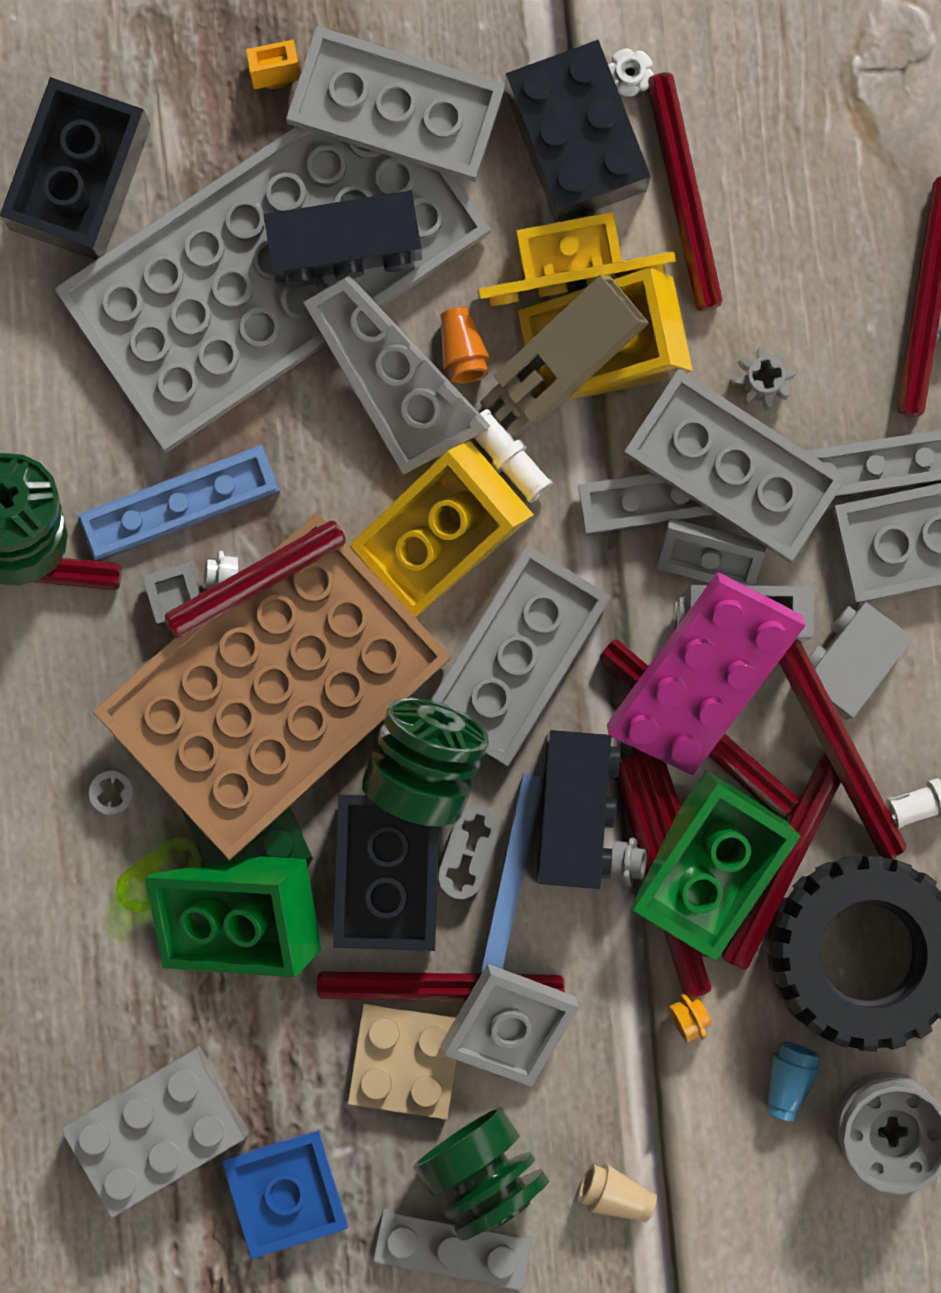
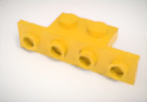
M609 212L516 230L524 279L476 288L479 299L489 297L490 305L498 306L520 301L518 294L520 291L538 288L539 297L568 292L567 282L586 279L588 287L599 275L610 276L612 279H616L615 273L628 270L638 272L647 268H653L665 273L663 264L675 262L676 260L674 251L622 260L614 213Z

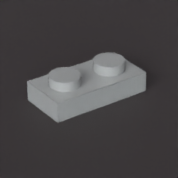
M670 518L656 569L705 582H710L715 574L719 572L744 586H755L766 547L754 539Z

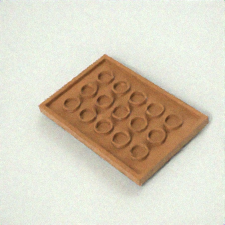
M316 512L270 554L326 522ZM345 543L339 549L181 638L175 637L93 710V714L230 862L385 720L387 708L392 702L397 699L409 698L447 664L452 657Z

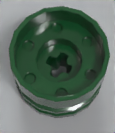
M0 453V584L20 586L38 581L56 568L66 552L68 531L55 480L50 472L40 462L23 454Z
M418 698L395 700L387 708L385 725L380 728L378 734L380 746L371 753L362 779V790L370 801L385 812L402 820L424 826L437 827L455 824L462 817L472 790L470 778L478 773L481 766L480 758L485 755L489 745L488 734L478 722L448 705Z
M502 1107L495 1108L465 1125L432 1148L413 1166L431 1195L445 1192L453 1187L458 1194L443 1209V1214L447 1219L454 1218L468 1210L470 1211L454 1227V1231L461 1241L468 1240L485 1231H492L507 1223L527 1208L530 1201L549 1183V1179L542 1169L535 1170L520 1178V1175L535 1161L531 1151L508 1159L505 1155V1152L512 1147L520 1135Z

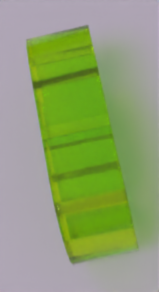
M186 838L169 840L124 871L118 878L115 886V895L118 902L125 909L132 912H144L151 909L149 900L144 903L140 898L133 900L128 898L127 893L132 889L129 880L134 876L138 881H142L150 873L162 872L160 869L173 859L170 851L174 847L180 852L191 851L193 857L187 862L189 867L203 866V857L197 844Z

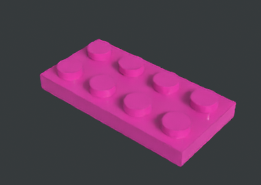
M717 572L607 723L608 735H612L613 738L693 776L805 628L803 615Z

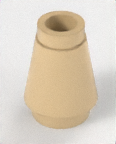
M591 1164L581 1181L578 1202L587 1205L588 1212L640 1220L646 1223L654 1212L657 1195L608 1164H604L602 1167Z

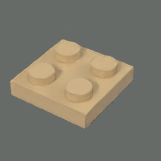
M364 1003L348 1104L447 1120L456 1059L444 1056L441 1043L456 1017Z

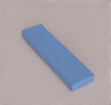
M262 445L88 510L78 514L77 517L94 561H102L281 492Z
M525 773L522 776L481 972L484 971L487 964L503 969L543 783L539 776Z

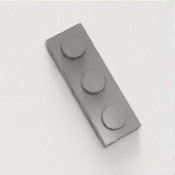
M388 1209L383 1210L373 1262L520 1291L523 1290L532 1242L531 1237L492 1230L461 1241L454 1231V1227L457 1224L455 1222Z

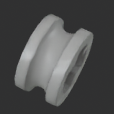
M107 770L98 774L91 781L89 787V799L92 806L99 812L107 815L119 814L127 810L135 797V786L131 778L118 770ZM107 778H111L112 784L116 783L118 779L125 787L120 793L123 802L118 806L113 807V801H109L105 805L100 800L99 796L104 792L101 783Z

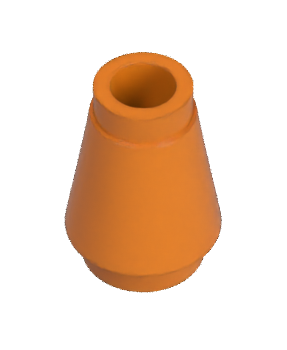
M455 307L442 312L440 318L442 322L443 372L449 374L450 382L453 384H467L483 379L489 373L487 365L491 359L470 316L469 309L466 307Z

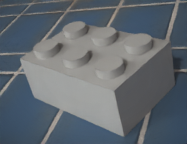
M200 1045L61 1128L63 1135L111 1218L241 1142L249 1134L248 1128Z

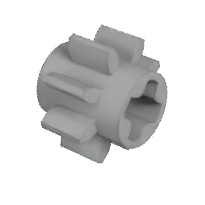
M759 346L756 352V359L753 362L745 357L740 358L737 364L746 374L745 376L735 378L732 384L734 387H744L747 393L744 405L750 404L753 399L762 401L763 407L767 411L772 407V397L775 394L781 399H788L791 392L783 383L793 379L796 375V370H785L782 364L785 352H780L776 357L766 356L764 347ZM760 368L765 370L766 376L775 377L768 389L764 388L762 381H754L753 379Z

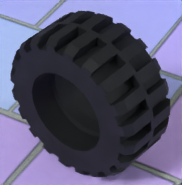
M875 856L843 857V859L834 862L828 861L815 867L816 870L810 875L802 876L792 885L794 889L787 898H783L777 909L779 914L775 925H770L768 940H771V954H767L769 969L773 971L776 981L773 984L779 997L789 1007V1012L812 1032L826 1040L845 1048H857L860 1051L877 1052L878 1048L894 1050L907 1046L906 1041L914 1037L922 1039L933 1031L931 1025L938 1018L941 1019V891L936 887L937 882L926 873L913 869L910 864ZM863 904L881 906L897 915L907 927L912 941V961L905 979L889 995L873 1000L854 999L837 990L825 975L820 958L822 937L830 922L844 910Z

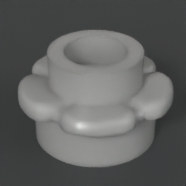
M630 838L629 842L615 841L612 847L610 880L624 882L625 887H630L635 879H643L646 869V850L638 849L635 838Z

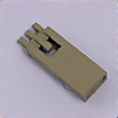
M599 275L494 375V378L499 383L480 401V404L485 410H491L502 400L504 405L493 417L502 425L514 415L517 419L506 431L513 439H516L533 423H543L642 331L649 322L610 276ZM546 364L558 379L536 398L531 391L546 381L539 371Z

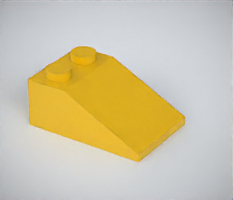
M647 268L613 279L649 324L567 400L649 385L672 378L678 369L685 373L693 371L672 276L653 268ZM584 289L518 310L524 344L526 345ZM546 364L539 370L546 381L534 388L536 398L558 379Z
M469 440L448 450L371 523L350 546L378 579L416 618L499 548L534 514Z

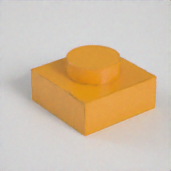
M294 39L246 49L254 89L264 87L279 89L293 81L299 80L301 72Z

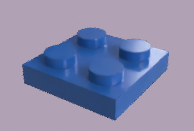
M320 1128L222 1160L251 1259L348 1229V1220Z

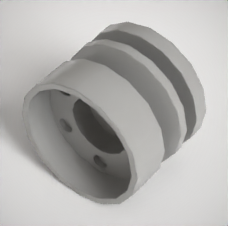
M881 1072L865 1076L848 1089L838 1105L835 1127L840 1147L861 1180L879 1191L901 1195L922 1190L939 1178L941 1174V1107L924 1085L904 1074ZM894 1117L902 1127L895 1128L893 1130V1137L886 1138L883 1131L878 1128L887 1126L888 1118Z

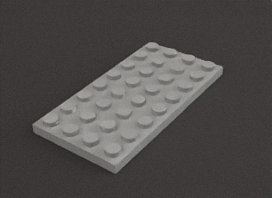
M294 127L55 287L54 290L163 450L167 453L327 345L303 302L340 280L335 279V275L332 274L315 277L314 284L299 288H288L285 282L276 283L272 272L263 214L412 190L422 248V260L413 261L414 266L412 268L398 272L384 271V266L364 269L365 274L363 276L354 278L356 283L380 308L489 236L491 229L454 176Z

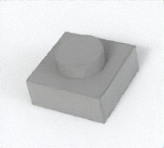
M190 562L142 576L157 625L166 623L164 616L167 612L201 594Z

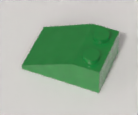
M705 770L679 809L631 908L644 918L716 961L788 856L800 835L785 819Z
M255 857L150 873L145 877L162 967L165 969L295 978L322 950L306 859Z

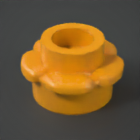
M685 994L680 995V1001L668 1007L676 1029L686 1043L698 1037L702 1041L705 1040L707 1035L704 1028L712 1025L706 1008L699 998L691 1001Z

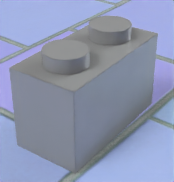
M867 602L859 605L856 610L848 605L830 628L837 635L827 648L823 649L820 645H817L808 656L835 709L846 720L854 718L914 639Z

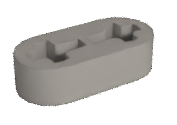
M471 807L464 810L462 817L454 824L438 877L441 888L452 898L466 899L472 897L478 892L483 883L499 830L497 819L485 808ZM477 814L485 817L484 825L491 829V833L488 838L480 837L473 852L465 849L469 836L468 832L462 830V824L464 820L473 821ZM465 854L472 857L469 873L476 876L473 885L465 884L461 891H456L452 889L453 880L446 877V873L449 868L457 869L462 855Z

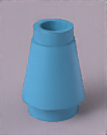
M782 1042L779 1052H773L768 1105L766 1108L768 1114L782 1120L795 1121L797 1112H799L821 1071V1067L818 1065L820 1058L818 1052L792 1042Z

